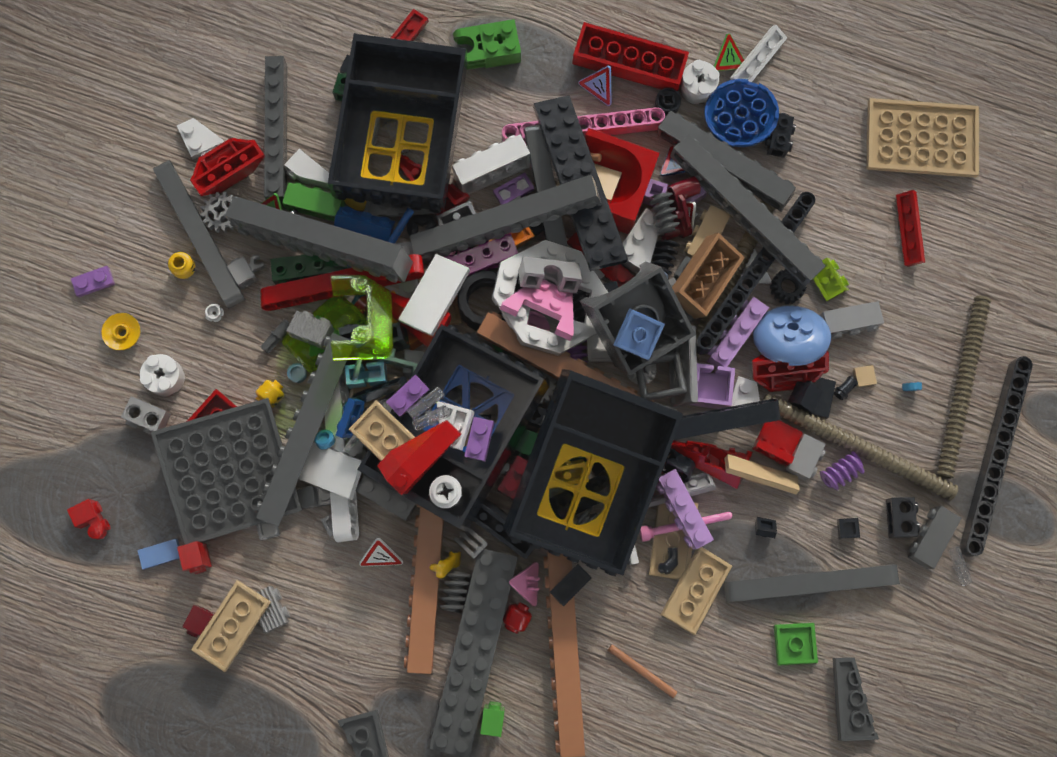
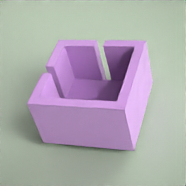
M697 363L698 402L690 405L716 409L732 406L735 368L718 366L714 370V365Z

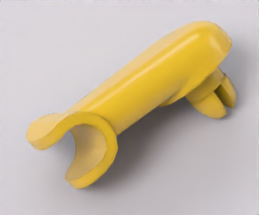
M449 551V557L440 560L438 564H431L430 570L436 572V577L444 578L453 568L460 566L461 552L453 553Z

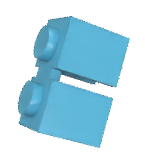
M384 361L366 363L369 371H365V367L361 364L357 378L353 377L355 365L345 366L346 385L349 389L367 387V383L370 386H376L388 382Z

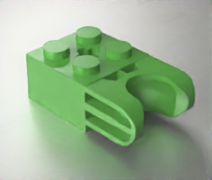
M515 19L459 28L453 32V38L457 44H467L473 47V50L467 53V70L521 62V49Z

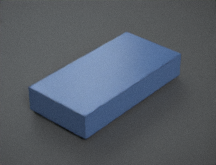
M178 539L137 550L142 569L145 570L180 559L177 549L179 546Z

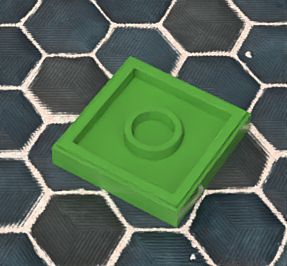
M814 623L774 625L777 665L818 663Z

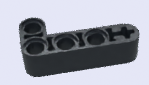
M598 475L589 479L585 486L587 490L603 496L609 495L610 482L604 475ZM566 490L549 499L551 508L559 519H564L567 515L574 496L571 491ZM582 497L575 515L601 502L588 497Z

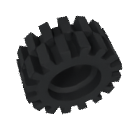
M786 268L780 270L774 276L770 285V289H772L771 294L775 295L774 299L778 298L779 303L785 302V304L790 302L793 304L804 295L807 288ZM784 280H791L795 284L793 292L787 293L782 289L781 284Z

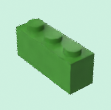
M295 182V184L288 183L282 204L286 210L293 211L296 209L298 213L335 222L336 213L340 207H344L345 201L336 199L332 196V193L324 192L321 188L313 187L312 189L302 183Z
M489 701V705L485 704L480 734L501 737L505 707H501L500 702Z

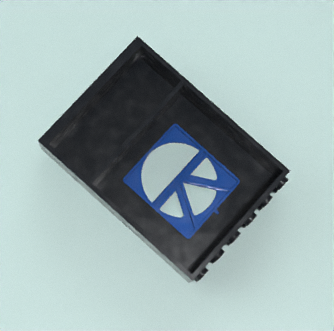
M441 324L410 377L411 379L416 374L429 388V391L401 417L393 409L390 413L417 437L438 425V401L470 410L471 382L485 385L493 392V397L471 409L475 412L474 417L485 419L478 414L498 404V419L493 427L486 461L466 458L467 446H464L463 450L449 447L407 494L402 495L459 529L468 532L549 386L544 375L536 370L530 372L523 363L519 361L513 363L506 354L502 352L496 354L489 345L483 342L480 345L472 336L466 333L463 336L458 332L457 328L451 325L446 327ZM458 385H462V406L446 397ZM368 450L357 470L400 494L386 481L377 465L381 461ZM443 475L454 477L462 487V497L459 499L458 504L451 508L436 506L429 495L432 482ZM444 484V491H442L439 494L445 495L448 500V493H450L453 490L447 489V487Z

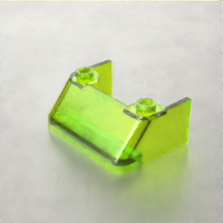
M365 275L331 276L333 296L367 295V326L354 328L351 333V340L331 341L333 360L383 359L389 357L393 352L392 297L390 290Z
M343 296L329 298L312 313L314 317L319 315L329 320L331 325L338 331L339 328L347 324H358L360 331L363 330L364 326L371 331L374 329L358 308ZM289 334L286 335L282 344L311 375L318 368V365H315L319 354L313 357L309 356L310 344L290 337Z

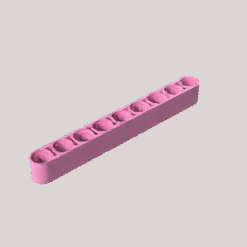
M655 107L577 116L580 125L587 127V129H582L585 137L588 128L608 135L658 130L659 125L665 119V113L661 108ZM652 117H658L660 120L654 121ZM634 119H639V120H641L642 122H641V123H636V122L634 121ZM538 121L514 123L504 126L502 129V141L504 142L508 138L506 135L509 133L515 136L521 134L527 145L524 127L539 125ZM616 121H621V122H623L624 124H623V125H617L615 122H616ZM598 123H603V124H605L606 126H605V127H599L597 124H598Z

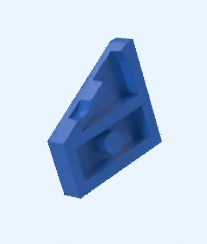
M348 398L343 408L342 418L337 424L336 436L340 438H351L353 436L349 428L363 414L365 401Z

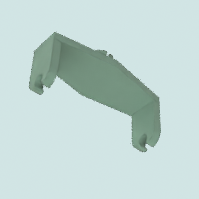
M384 347L383 355L359 351L356 357L353 377L357 378L359 375L362 358L377 362L384 361L385 364L410 368V377L418 363L394 358L396 352L394 348L390 350L389 347Z

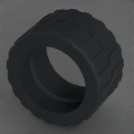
M481 270L480 272L472 273L471 276L465 279L458 291L457 300L462 320L475 331L480 327L484 317L478 316L471 311L469 297L475 290L481 287L494 288L497 273L491 270Z

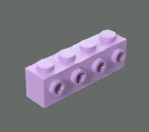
M755 297L750 301L746 300L740 308L742 310L739 316L735 315L730 322L732 326L729 331L725 329L720 336L721 342L719 345H714L708 353L710 357L707 362L714 365L715 368L718 366L727 367L769 309L768 306Z
M676 469L661 476L656 488L660 494L664 495L666 499L665 505L669 512H673L676 518L674 521L678 529H682L685 534L684 540L687 546L692 549H698L713 541V537Z

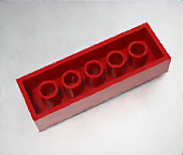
M583 22L573 54L572 64L594 71L610 66L612 76L660 90L673 88L678 91L689 52Z

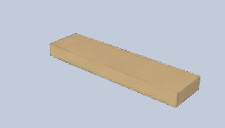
M727 454L725 457L726 473L793 494H797L800 490L798 476L733 455Z

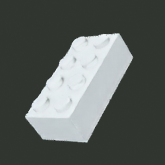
M521 134L510 136L500 144H492L487 150L477 151L467 159L457 160L452 165L454 180L459 190L470 195L529 168L530 152Z

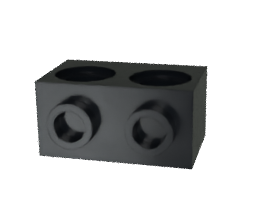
M915 497L886 499L888 537H918L920 524L916 517L918 504L915 502ZM901 503L906 506L905 513L901 512L899 508ZM902 523H905L908 527L906 533L901 529Z

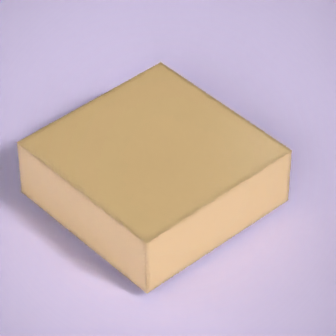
M873 365L853 369L854 377L858 382L857 388L877 384Z

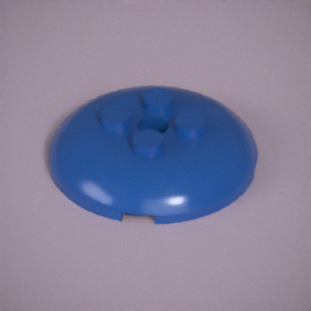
M734 79L722 83L709 96L705 105L704 116L708 129L721 142L725 141L730 146L749 147L756 145L772 134L778 122L779 107L772 92L760 83L758 85L749 82V79Z

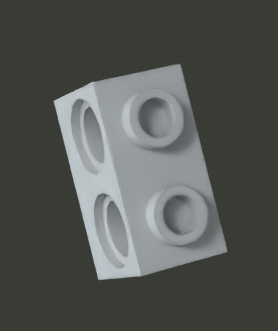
M131 396L121 418L126 420V425L133 428L141 426L144 428L143 432L151 435V432L165 428L171 414ZM139 409L140 415L137 418H133V413ZM157 417V423L151 426V419Z

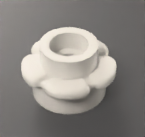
M211 304L205 310V317L208 321L218 322L221 320V316L224 315V310L218 304Z

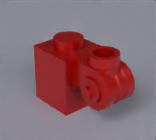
M87 499L67 509L74 527L82 529L91 525L87 533L93 539H103L107 535V531L111 529L108 521L102 519L101 512L103 510L98 501Z

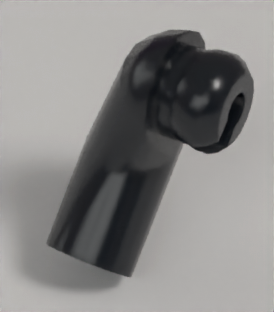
M668 548V559L658 565V571L661 574H670L677 567L678 548Z

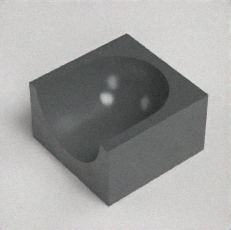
M646 261L639 265L641 268L639 273L624 285L606 294L592 298L585 297L580 301L614 366L629 376L696 335L662 267ZM629 308L665 324L649 361L613 345Z

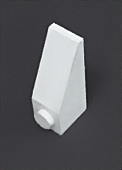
M298 149L284 164L287 169L286 174L291 179L330 189L328 186L329 172L301 149Z

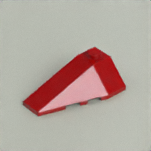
M445 420L391 450L377 466L386 481L401 495L407 494L460 437L461 433L448 420Z

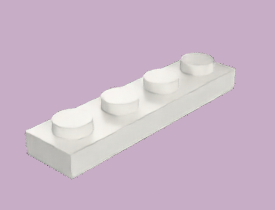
M773 25L730 77L731 80L749 79L748 81L752 82L787 39L777 25Z

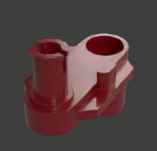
M695 176L667 186V192L673 194L668 199L674 200L670 207H676V210L671 213L678 215L674 222H679L680 224L675 227L678 230L662 235V240H670L678 236L685 238L692 235V226L685 199L698 195L701 192L699 181Z

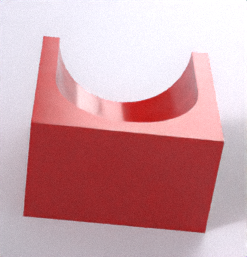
M588 128L585 140L590 153L602 155L601 161H593L594 164L622 172L612 201L608 204L617 230L629 234L634 227L660 153Z

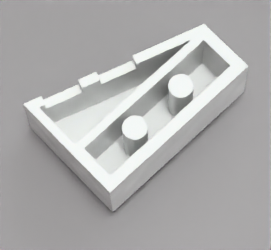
M647 208L622 243L628 258L627 263L622 265L636 274L641 269L640 264L645 261L651 263L658 236L657 231L660 229L655 227V223L659 221L653 219V216L656 214Z

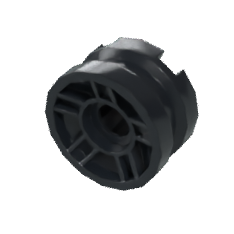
M664 88L658 92L654 107L661 108L665 113V117L670 111L676 114L681 105V95L673 88Z

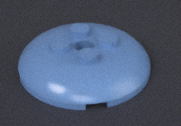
M781 306L771 309L764 314L753 330V340L757 349L766 358L776 363L782 361L789 363V366H800L815 362L825 355L831 342V331L826 321L814 311L800 306Z

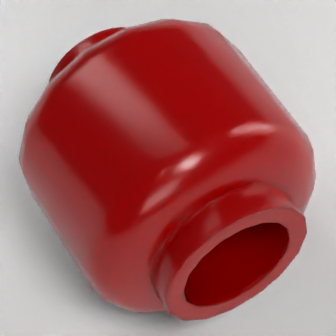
M521 602L518 605H509L503 617L504 627L515 634L524 632L532 619V614L528 611L529 607Z

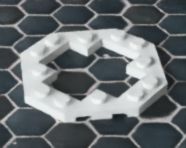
M544 240L500 263L492 301L500 308L502 302L514 294L518 270L523 256L579 263L582 276L579 290L590 293L589 298L606 294L608 291L596 273L589 270L585 256L581 251ZM522 305L516 317L501 310L503 318L509 327L514 330L521 345L559 356L566 350L597 335L587 314L585 315L584 323L573 320L574 334L571 341L554 334V332L527 325L530 307Z

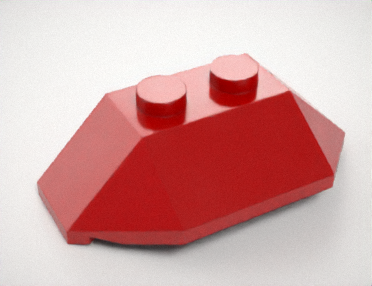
M230 138L198 158L190 181L200 196L216 194V192L222 193L254 173L265 155L255 140Z
M828 351L817 361L800 366H789V363L782 361L776 363L766 358L763 354L752 360L753 380L770 392L793 390L797 381L806 382L808 380L814 383L829 371Z

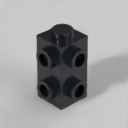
M786 113L779 114L777 125L765 142L767 155L785 158L786 154L791 152L793 141H790L791 135H794L796 124H793L794 117Z

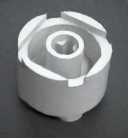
M695 60L685 68L680 82L683 98L692 104L706 103L709 96L717 89L719 71L710 63L702 60Z
M167 355L149 356L140 369V382L158 396L167 397L178 392L185 381V374L180 364Z

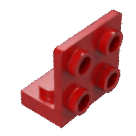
M780 420L763 424L752 450L787 467L792 464L795 458L792 455L803 433Z

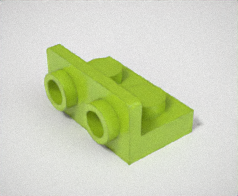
M827 257L822 260L826 266L814 278V281L828 302L841 293L847 292L849 290L847 287L849 282L844 275L840 276L837 271L840 269L837 262Z

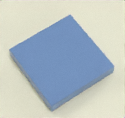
M629 308L613 345L649 361L665 324Z

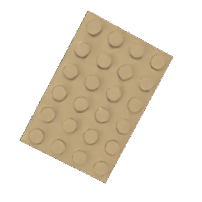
M870 98L868 100L867 170L978 177L979 106Z

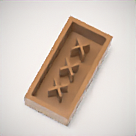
M719 233L705 237L672 287L682 308L694 319L708 315L745 258Z

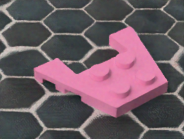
M542 280L539 289L523 287L502 302L500 310L515 317L521 306L525 305L559 320L560 322L554 334L571 341L574 334L573 293L558 291L557 285L547 280Z

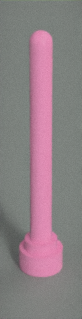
M725 512L702 517L705 524L730 520L732 513ZM675 523L654 528L645 525L640 529V537L642 542L650 541V538H654L655 535L674 532L679 529Z

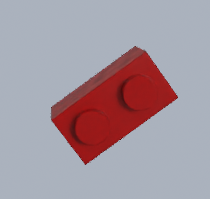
M196 541L177 547L182 571H189L190 574H201L207 572L206 568L212 567L207 544Z

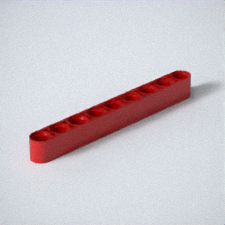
M408 255L413 264L405 282L420 279L424 276L421 255ZM349 268L260 289L261 309L274 311L402 282L397 281L394 283L387 280L384 276L375 277L369 274L368 271L363 270V272H359Z

